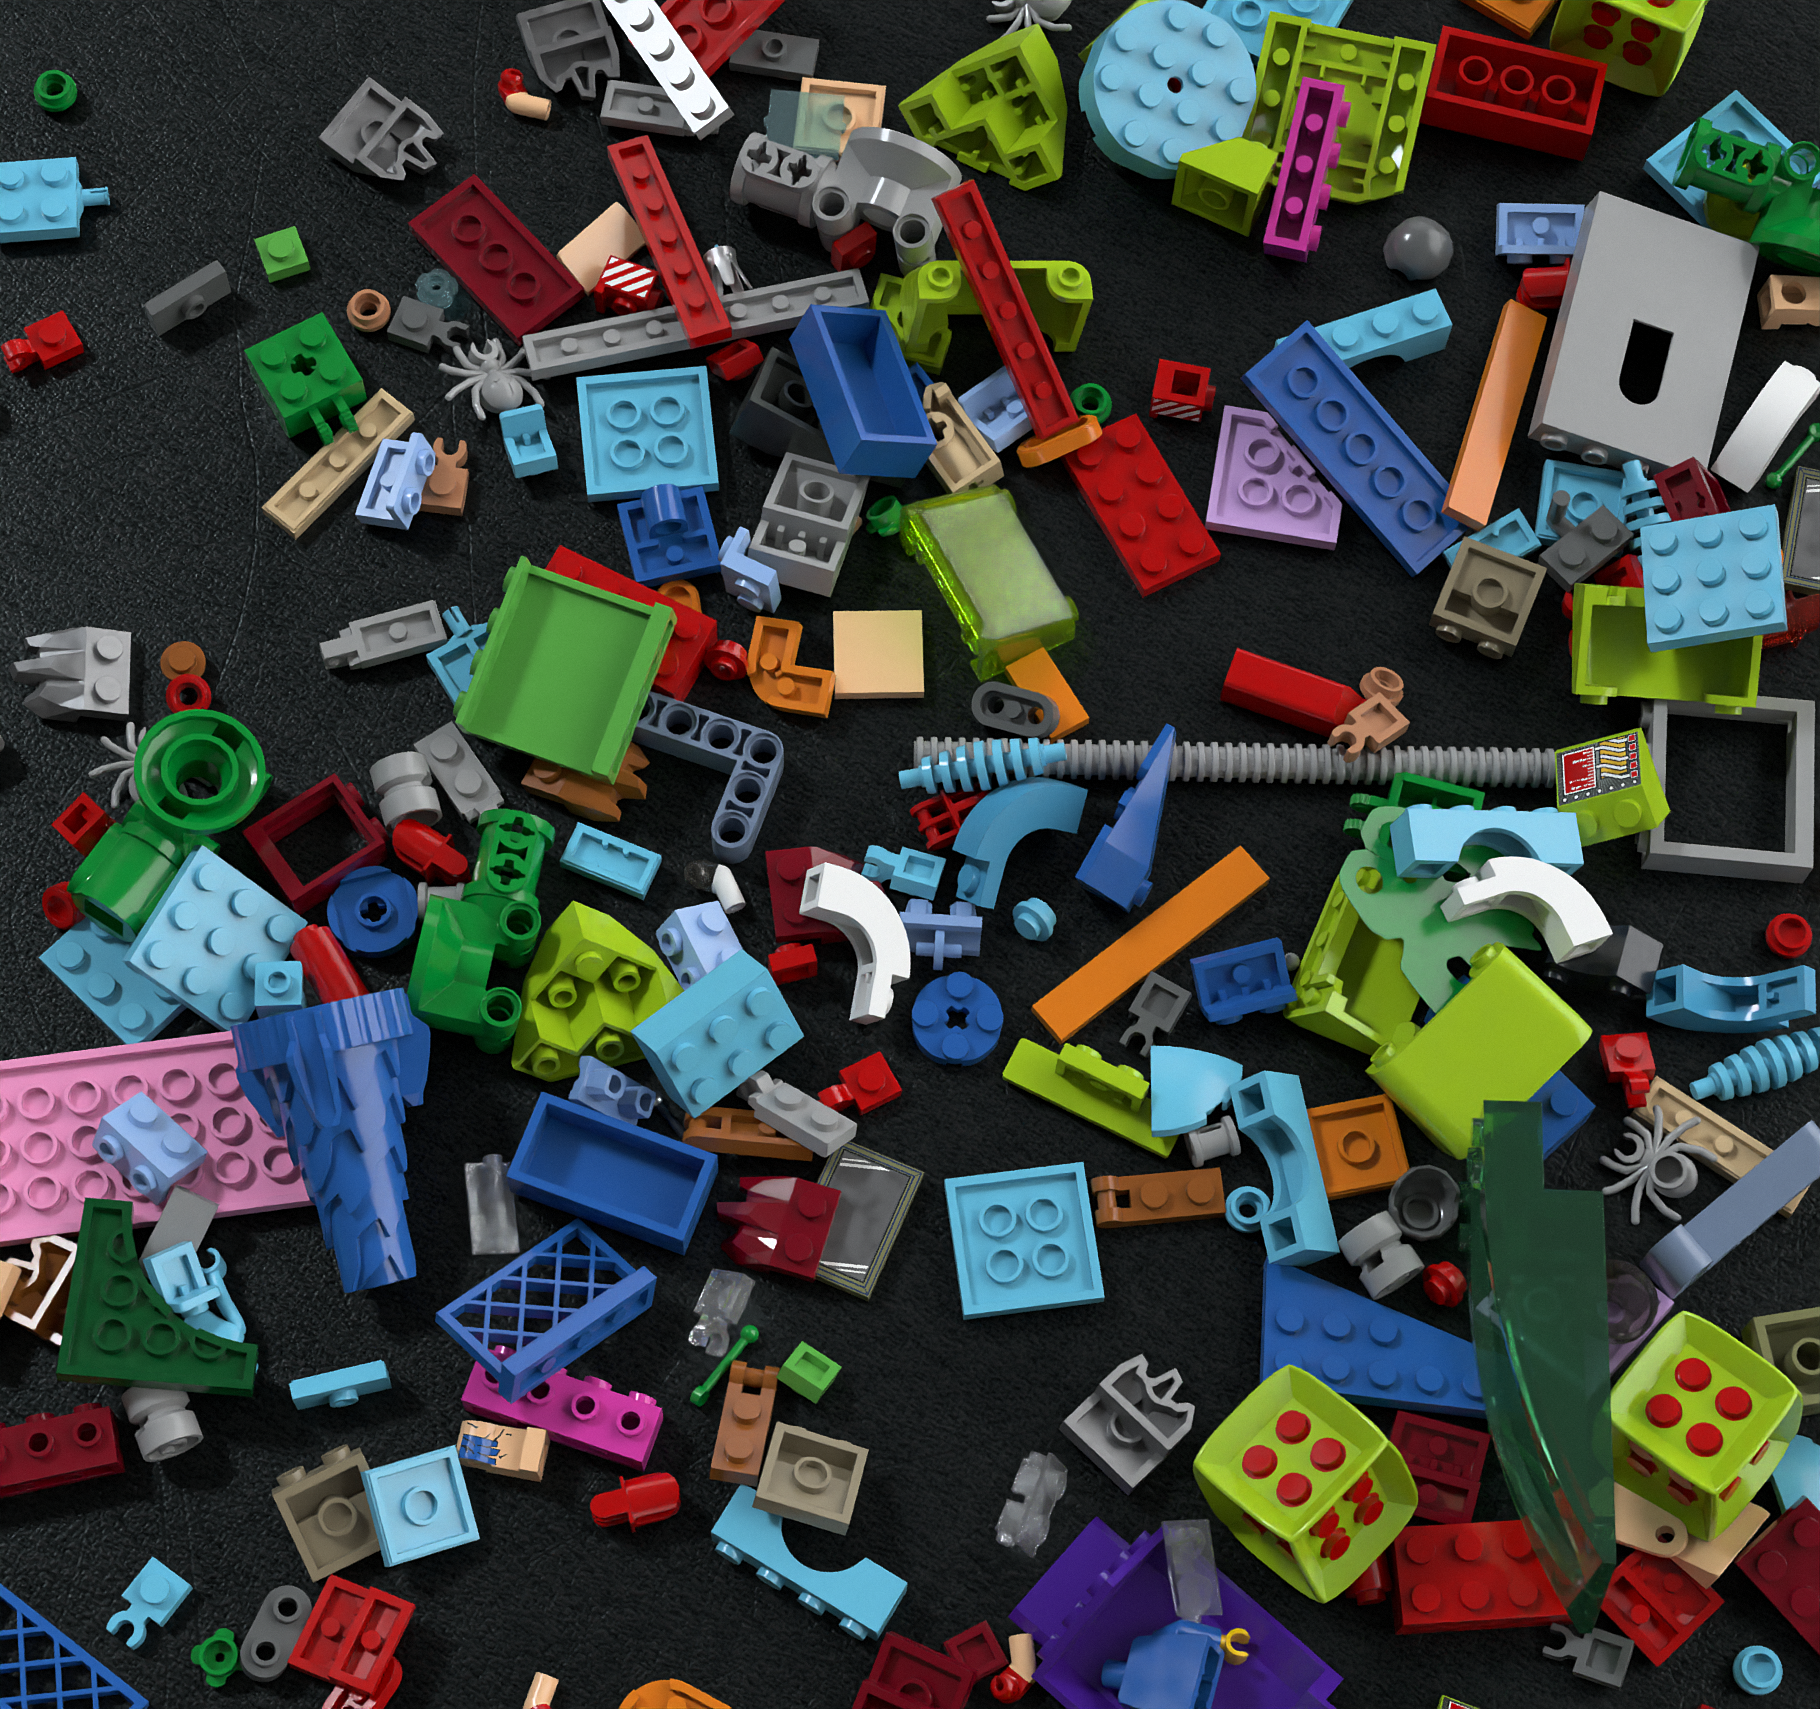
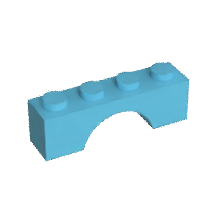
M1435 288L1315 327V329L1347 367L1350 368L1365 360L1383 355H1397L1406 362L1443 350L1446 347L1452 322ZM1287 337L1276 340L1274 348H1276Z
M1417 804L1406 808L1405 812L1390 825L1397 877L1440 878L1458 862L1462 847L1468 845L1487 846L1499 851L1506 857H1525L1539 860L1560 869L1569 876L1584 864L1576 813L1558 812L1553 807H1544L1527 812L1516 811V808L1512 806L1497 807L1488 811L1474 810V807L1470 805H1459L1450 809H1432V806L1429 804Z
M1264 1070L1230 1085L1229 1088L1238 1128L1259 1147L1269 1165L1273 1179L1274 1196L1271 1208L1267 1214L1259 1219L1269 1264L1305 1267L1340 1253L1299 1075Z
M740 1484L711 1531L712 1541L718 1544L715 1551L734 1564L739 1565L744 1560L759 1569L756 1576L769 1586L781 1590L783 1585L797 1592L800 1594L797 1601L810 1611L822 1615L826 1610L841 1619L839 1627L851 1636L863 1641L867 1635L877 1641L905 1595L908 1583L868 1558H864L853 1567L839 1572H820L804 1566L793 1557L785 1545L781 1531L783 1517L753 1508L756 1490L747 1485Z

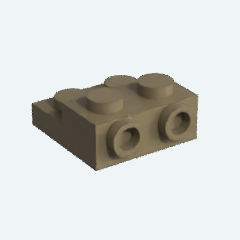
M1464 536L1429 625L1436 627V635L1446 641L1459 643L1461 638L1477 643V650L1487 657L1501 659L1503 654L1512 657L1547 568Z
M776 1422L752 1507L845 1536L850 1524L869 1449L853 1445L844 1440H836L816 1434L799 1426H790Z
M345 1444L332 1449L321 1456L323 1465L307 1473L303 1466L293 1468L277 1477L276 1479L280 1486L271 1490L313 1583L381 1550L360 1473L370 1470L360 1447L350 1451L348 1445Z

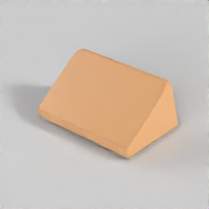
M615 202L557 254V260L584 287L585 294L589 296L594 291L610 255L628 261L646 244L637 223L623 206Z
M1749 1502L1733 1523L1713 1541L1707 1542L1688 1533V1542L1684 1550L1678 1555L1669 1558L1707 1589L1725 1571L1769 1517L1770 1513L1762 1507Z

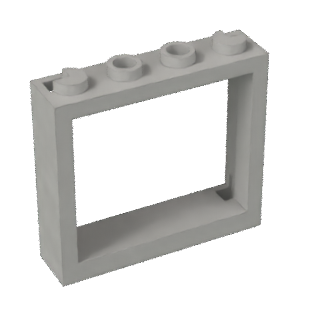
M1757 696L1756 708L1742 707V715L1714 713L1715 704L1656 698H1648L1647 702L1642 701L1638 727L1645 728V740L1664 795L1667 714L1787 725L1785 853L1665 842L1663 820L1657 828L1635 834L1637 852H1642L1641 869L1803 884L1813 869L1815 701Z

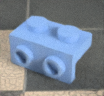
M1497 204L1495 256H1507V264H1533V256L1549 257V264L1564 265L1565 259L1569 258L1571 265L1585 205Z
M1005 366L958 399L959 405L991 449L997 453L1033 429Z
M413 432L409 442L382 439L355 513L361 523L409 529L413 515L420 509L421 493L426 479L432 474L435 467L436 453L422 433Z
M740 526L734 538L728 536L725 539L718 555V560L721 561V574L724 578L726 592L738 597L737 601L749 610L760 612L764 609L774 614L782 599L777 571L748 558V550L751 544L749 530Z
M719 901L674 910L656 931L660 948L667 956L678 979V983L684 991L742 949Z
M142 1091L101 1118L92 1143L93 1148L104 1161L112 1164L131 1182L139 1193L144 1194L155 1205H159L166 1199L170 1186L203 1164L208 1153L204 1147Z

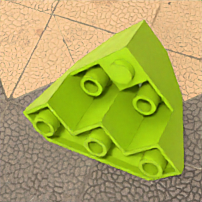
M572 901L546 931L523 982L521 995L522 1012L515 1034L511 1060L512 1067L545 1081L553 1082L579 1075L581 1056H592L610 1067L645 1059L646 1057L631 1030L684 992V989L655 951L614 918L581 903Z

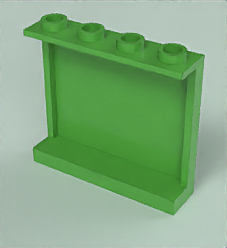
M520 556L517 567L511 566L505 576L503 592L506 594L500 609L494 608L488 619L486 632L490 635L484 650L478 649L473 657L470 666V675H473L469 688L467 692L461 691L456 700L453 715L457 717L455 723L466 734L614 785L678 618L671 607L655 602L654 607L533 566L527 557Z

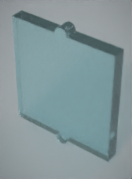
M771 89L769 114L764 117V126L767 127L766 136L770 141L805 152L814 158L825 155L839 161L841 134L846 132V124L843 122L845 96Z

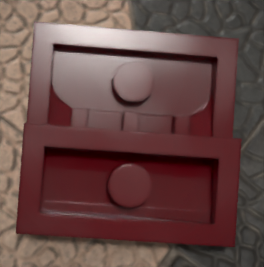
M1396 1410L1389 1441L1401 1453L1418 1491V1505L1413 1515L1445 1524L1471 1523L1481 1485L1479 1480L1491 1437L1490 1434L1406 1411Z

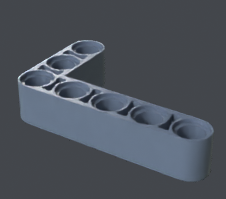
M650 691L643 711L647 712L648 715L638 721L631 741L731 775L712 822V848L717 858L725 863L735 864L742 862L753 849L783 773L784 748L782 741L772 732ZM675 724H685L690 728L688 732L681 735L669 732V728ZM725 738L730 740L732 744L725 749H716L711 746V742L715 739ZM765 752L773 755L774 759L769 763L762 764L754 761L753 757L758 753ZM749 791L757 794L759 798L752 803H743L737 799V796L742 792ZM728 831H737L743 835V838L735 843H727L720 837Z
M1812 1120L1685 1226L1680 1224L1649 1250L1639 1266L1671 1300L1677 1297L1820 1177V1128Z

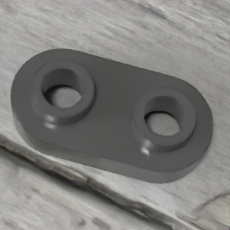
M987 682L976 690L972 698V712L975 718L980 723L1030 738L1042 739L1052 734L1059 723L1060 713L1056 702L1052 698L1037 692L999 682ZM1002 698L1004 707L1001 712L996 714L994 704L998 699ZM1042 709L1044 718L1041 723L1035 724L1034 714L1037 710Z
M280 1586L272 1590L265 1598L241 1646L239 1662L243 1672L252 1680L269 1682L278 1678L285 1671L288 1665L287 1661L312 1612L310 1599L304 1591L294 1586ZM284 1602H289L295 1606L296 1613L293 1616L285 1617L280 1614L278 1606ZM261 1646H268L274 1651V1657L268 1661L261 1660L256 1655V1650Z

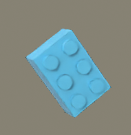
M742 949L631 1030L668 1096L694 1119L804 1037L768 969Z

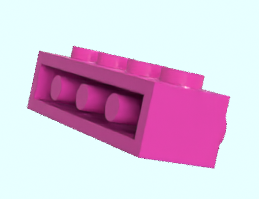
M1308 77L1302 78L1263 241L1264 254L1306 262L1309 250L1317 251L1322 226L1315 225L1318 210L1327 209L1332 185L1325 184L1328 168H1337L1342 146L1340 143H1335L1338 127L1346 128L1351 109V102L1345 101V85Z
M496 1345L494 1350L488 1349L500 1362L516 1353V1350L501 1345ZM475 1362L461 1398L465 1411L514 1428L527 1430V1427L547 1430L548 1436L552 1441L644 1472L663 1421L662 1408L656 1406L657 1401L654 1398L631 1391L629 1396H625L611 1391L612 1385L604 1380L585 1376L584 1381L566 1376L567 1370L562 1368L530 1392L510 1404L498 1393L499 1381L479 1362Z

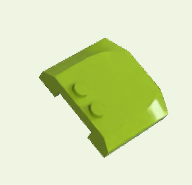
M1270 11L1255 75L1256 100L1242 138L1250 142L1257 141L1263 143L1271 151L1278 153L1271 186L1273 188L1277 187L1302 78L1308 77L1345 85V101L1351 102L1346 128L1338 127L1335 143L1342 144L1337 168H1328L1325 184L1332 185L1329 200L1359 205L1402 194L1436 52V44L1397 36L1394 39L1315 24L1312 23V19Z

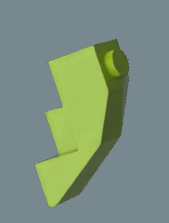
M1039 23L1005 35L966 56L898 105L916 139L934 148L939 146L957 154L956 160L984 173L992 170L1010 179V185L1023 191L1058 180L1062 176L1067 103L1058 60Z

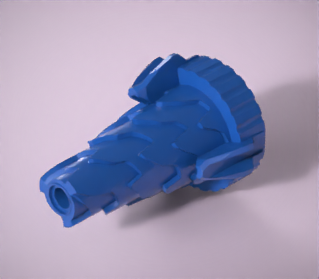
M403 987L330 1002L231 1026L230 1029L238 1060V1066L235 1070L237 1080L247 1099L272 1130L276 1138L285 1136L291 1161L294 1166H300L308 1197L317 1207L326 1249H334L344 1293L375 1288L416 1276V1260L403 1206V1200L409 1199L404 1176V1172L407 1169V1152L400 1124L406 1120L404 1105L413 1107L423 1104V1092L427 1081L430 1057V1030L427 1024L412 1015L408 995L404 993Z

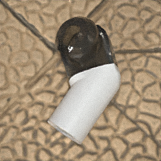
M706 860L692 861L685 867L684 878L686 882L696 889L717 894L725 913H734L746 905L734 876L728 867Z

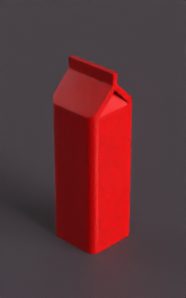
M1239 648L1235 652L1220 700L1328 738H1330L1332 731L1337 726L1344 724L1350 711L1367 701V699L1362 698L1349 686Z

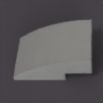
M786 452L763 505L761 521L749 546L748 558L776 570L780 584L830 597L857 523L870 476L839 474L836 465Z

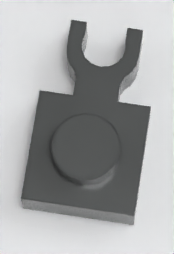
M403 296L387 330V335L390 341L425 353H429L433 343L441 345L447 353L455 355L453 348L455 346L461 348L460 343L450 341V337L460 335L468 338L470 330L469 325L461 322H443L445 319L444 309Z
M1151 971L1128 1010L1130 1014L1139 1018L1134 1026H1130L1125 1031L1119 1041L1120 1045L1126 1048L1132 1037L1136 1035L1143 1036L1146 1039V1044L1142 1048L1140 1055L1147 1059L1151 1046H1154L1153 1036L1157 1029L1170 1035L1189 1003L1192 994Z
M1552 1622L1550 1632L1563 1636L1566 1640V1645L1560 1650L1544 1646L1543 1656L1557 1661L1565 1659L1575 1660L1573 1675L1621 1691L1635 1641L1588 1625L1584 1638L1581 1639L1575 1637L1567 1627Z

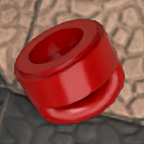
M66 881L49 887L42 897V907L45 916L51 924L64 930L74 927L86 917L73 903L71 894L66 891L69 884Z

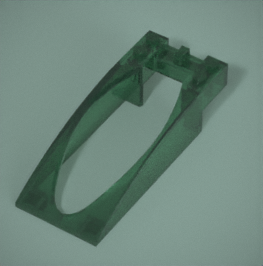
M1483 1100L1480 1118H1472L1470 1140L1471 1146L1474 1147L1468 1148L1467 1179L1466 1181L1458 1182L1461 1192L1459 1209H1466V1224L1459 1223L1458 1251L1467 1252L1470 1327L1482 1400L1507 1486L1532 1547L1554 1591L1578 1632L1592 1634L1616 1566L1603 1191L1544 1189L1542 1102Z

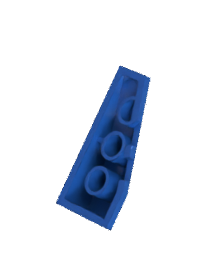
M1167 723L1137 772L1136 779L1139 782L1136 788L1130 787L1119 800L1118 808L1114 814V819L1117 820L1115 826L1111 828L1106 824L1104 825L1075 876L1083 889L1127 913L1130 912L1134 904L1139 907L1142 906L1153 886V883L1147 879L1151 874L1177 735L1175 727Z

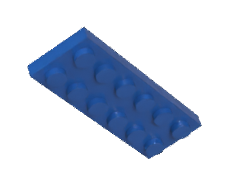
M1308 320L1240 378L1411 577L1422 571L1470 528L1441 513L1449 488L1448 482Z

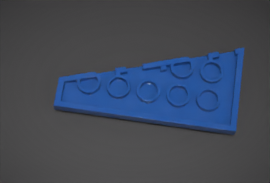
M1268 1256L1266 1257L1263 1270L1260 1384L1274 1372L1290 1364L1310 1373L1349 1403L1541 1425L1545 1418V1374L1290 1265L1269 1264Z

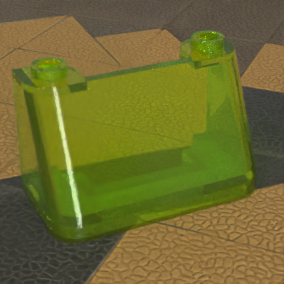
M995 484L911 503L901 508L899 540L908 556L916 554L915 558L918 564L924 563L961 627L962 641L964 644L969 643L972 652L975 655L977 654L978 658L971 660L970 665L980 683L1004 672L1006 666L1042 647L1048 651L1074 639L1075 621L1079 620V614L1074 602L1069 596H1062L1016 517V505L1007 489L1000 490Z

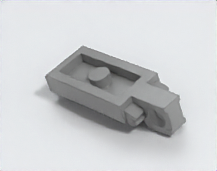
M616 80L608 81L600 115L601 125L683 137L684 135L695 136V133L663 87ZM719 127L710 134H718Z
M431 600L349 622L348 628L339 631L341 638L320 643V651L326 670L349 665L350 670L434 650L445 645L448 641L436 602Z
M452 721L414 744L416 752L426 755L431 775L463 820L466 819L471 824L478 820L484 811L498 809L500 805L504 804L499 788Z
M759 1070L754 1075L748 1077L746 1081L738 1086L736 1095L747 1101L755 1110V1118L824 1158L856 1137L857 1123L786 1082L783 1083L780 1079L772 1080L769 1074L763 1070Z

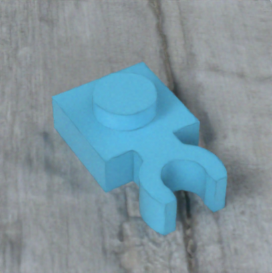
M152 1556L121 1595L132 1605L127 1611H121L113 1615L106 1629L115 1635L122 1625L127 1623L133 1624L134 1633L126 1644L132 1650H135L142 1645L146 1638V1625L149 1621L153 1620L160 1627H163L193 1588Z

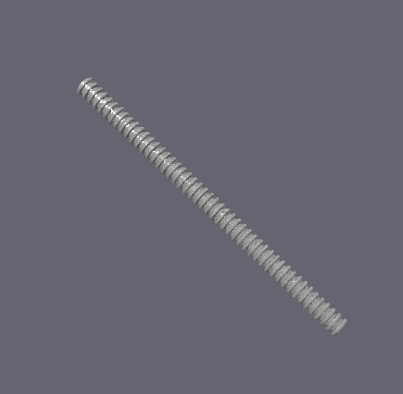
M917 737L916 741H914V769L922 765V758L930 755L934 765H938L939 753L949 750L952 762L957 761L956 747L962 745L967 746L970 759L975 758L973 743L980 741V739L973 738L972 742H966L965 738L960 737L958 742H952L951 737H945L944 742H940L937 740V737H931L930 741H923V737ZM987 738V741L984 742L988 755H993V738ZM1001 738L1005 752H1011L1008 739ZM1043 739V742L1040 744H1044V746L1050 745V740ZM1057 739L1056 743H1062L1064 740ZM1021 740L1023 749H1028V743H1022ZM1071 740L1070 744H1065L1067 760L1047 763V766H1044L1042 777L1049 778V774L1056 775V779H1063V775H1070V779H1077V775H1084L1085 780H1090L1092 775H1098L1099 780H1105L1107 775L1112 776V780H1119V776H1126V780H1133L1153 745H1148V741H1141L1140 745H1134V741H1127L1126 745H1120L1119 740H1113L1112 745H1106L1105 740H1099L1098 744H1092L1091 740H1085L1084 744H1078V740ZM1175 742L1168 781H1175L1176 777H1181L1182 781H1189L1190 777H1195L1197 782H1203L1204 777H1209L1210 782H1217L1218 778H1223L1224 782H1231L1232 778H1237L1238 782H1245L1246 778H1251L1253 783H1259L1260 778H1265L1266 783H1273L1274 779H1279L1280 783H1287L1288 779H1293L1294 783H1301L1302 779H1307L1309 784H1315L1316 779H1321L1322 784H1329L1330 780H1335L1336 784H1343L1344 780H1349V783L1354 785L1357 784L1358 780H1363L1364 785H1371L1372 780H1377L1378 785H1385L1386 781H1391L1392 784L1395 773L1408 772L1454 785L1456 782H1460L1463 787H1468L1470 782H1474L1476 787H1482L1484 783H1488L1489 787H1497L1498 783H1502L1503 787H1511L1512 783H1516L1517 787L1524 788L1526 783H1530L1531 788H1538L1540 784H1544L1545 788H1552L1556 784L1555 752L1549 748L1544 753H1541L1539 748H1532L1531 752L1528 753L1525 748H1518L1517 752H1513L1511 748H1504L1503 752H1499L1498 748L1491 747L1489 752H1485L1483 747H1476L1475 751H1470L1469 747H1462L1461 751H1457L1456 747H1448L1447 751H1443L1441 746H1435L1433 751H1429L1427 746H1421L1419 750H1415L1413 746H1406L1405 750H1401L1400 746H1392L1391 750H1387L1385 746L1374 754L1365 745L1355 761L1346 763L1343 760L1347 751L1344 745H1337L1336 749H1331L1328 744H1323L1322 749H1317L1315 744H1309L1308 748H1302V744H1295L1294 748H1289L1288 744H1281L1280 748H1275L1273 743H1267L1266 748H1261L1260 743H1253L1252 747H1246V743H1239L1238 747H1232V743L1226 742L1224 747H1218L1217 742H1211L1210 747L1204 746V742H1197L1196 746H1190V742H1183L1182 746H1176ZM1032 766L1026 767L1028 777H1035ZM1014 769L1009 770V774H1014V778H1016Z

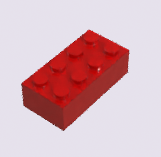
M1443 25L1419 123L1583 161L1592 137L1608 64Z
M559 545L545 570L654 607L655 602L673 608L678 620L650 691L684 702L705 666L704 657L707 650L718 641L717 620Z
M1585 1516L1404 1527L1386 1548L1394 1587L1391 1590L1395 1635L1551 1625L1552 1622L1559 1625L1587 1623L1597 1614Z

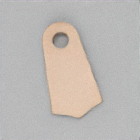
M1604 1478L1595 1488L1581 1496L1580 1516H1585L1587 1533L1662 1558L1678 1555L1687 1545V1529L1679 1518L1608 1478ZM1663 1533H1670L1674 1536V1539L1669 1543H1661L1657 1540Z

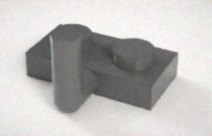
M1558 490L1553 494L1546 522L1561 539L1539 556L1537 564L1546 567V572L1569 593L1574 589L1575 583L1583 582L1628 546L1634 534L1604 505L1575 527L1565 517L1570 502V495L1566 491Z

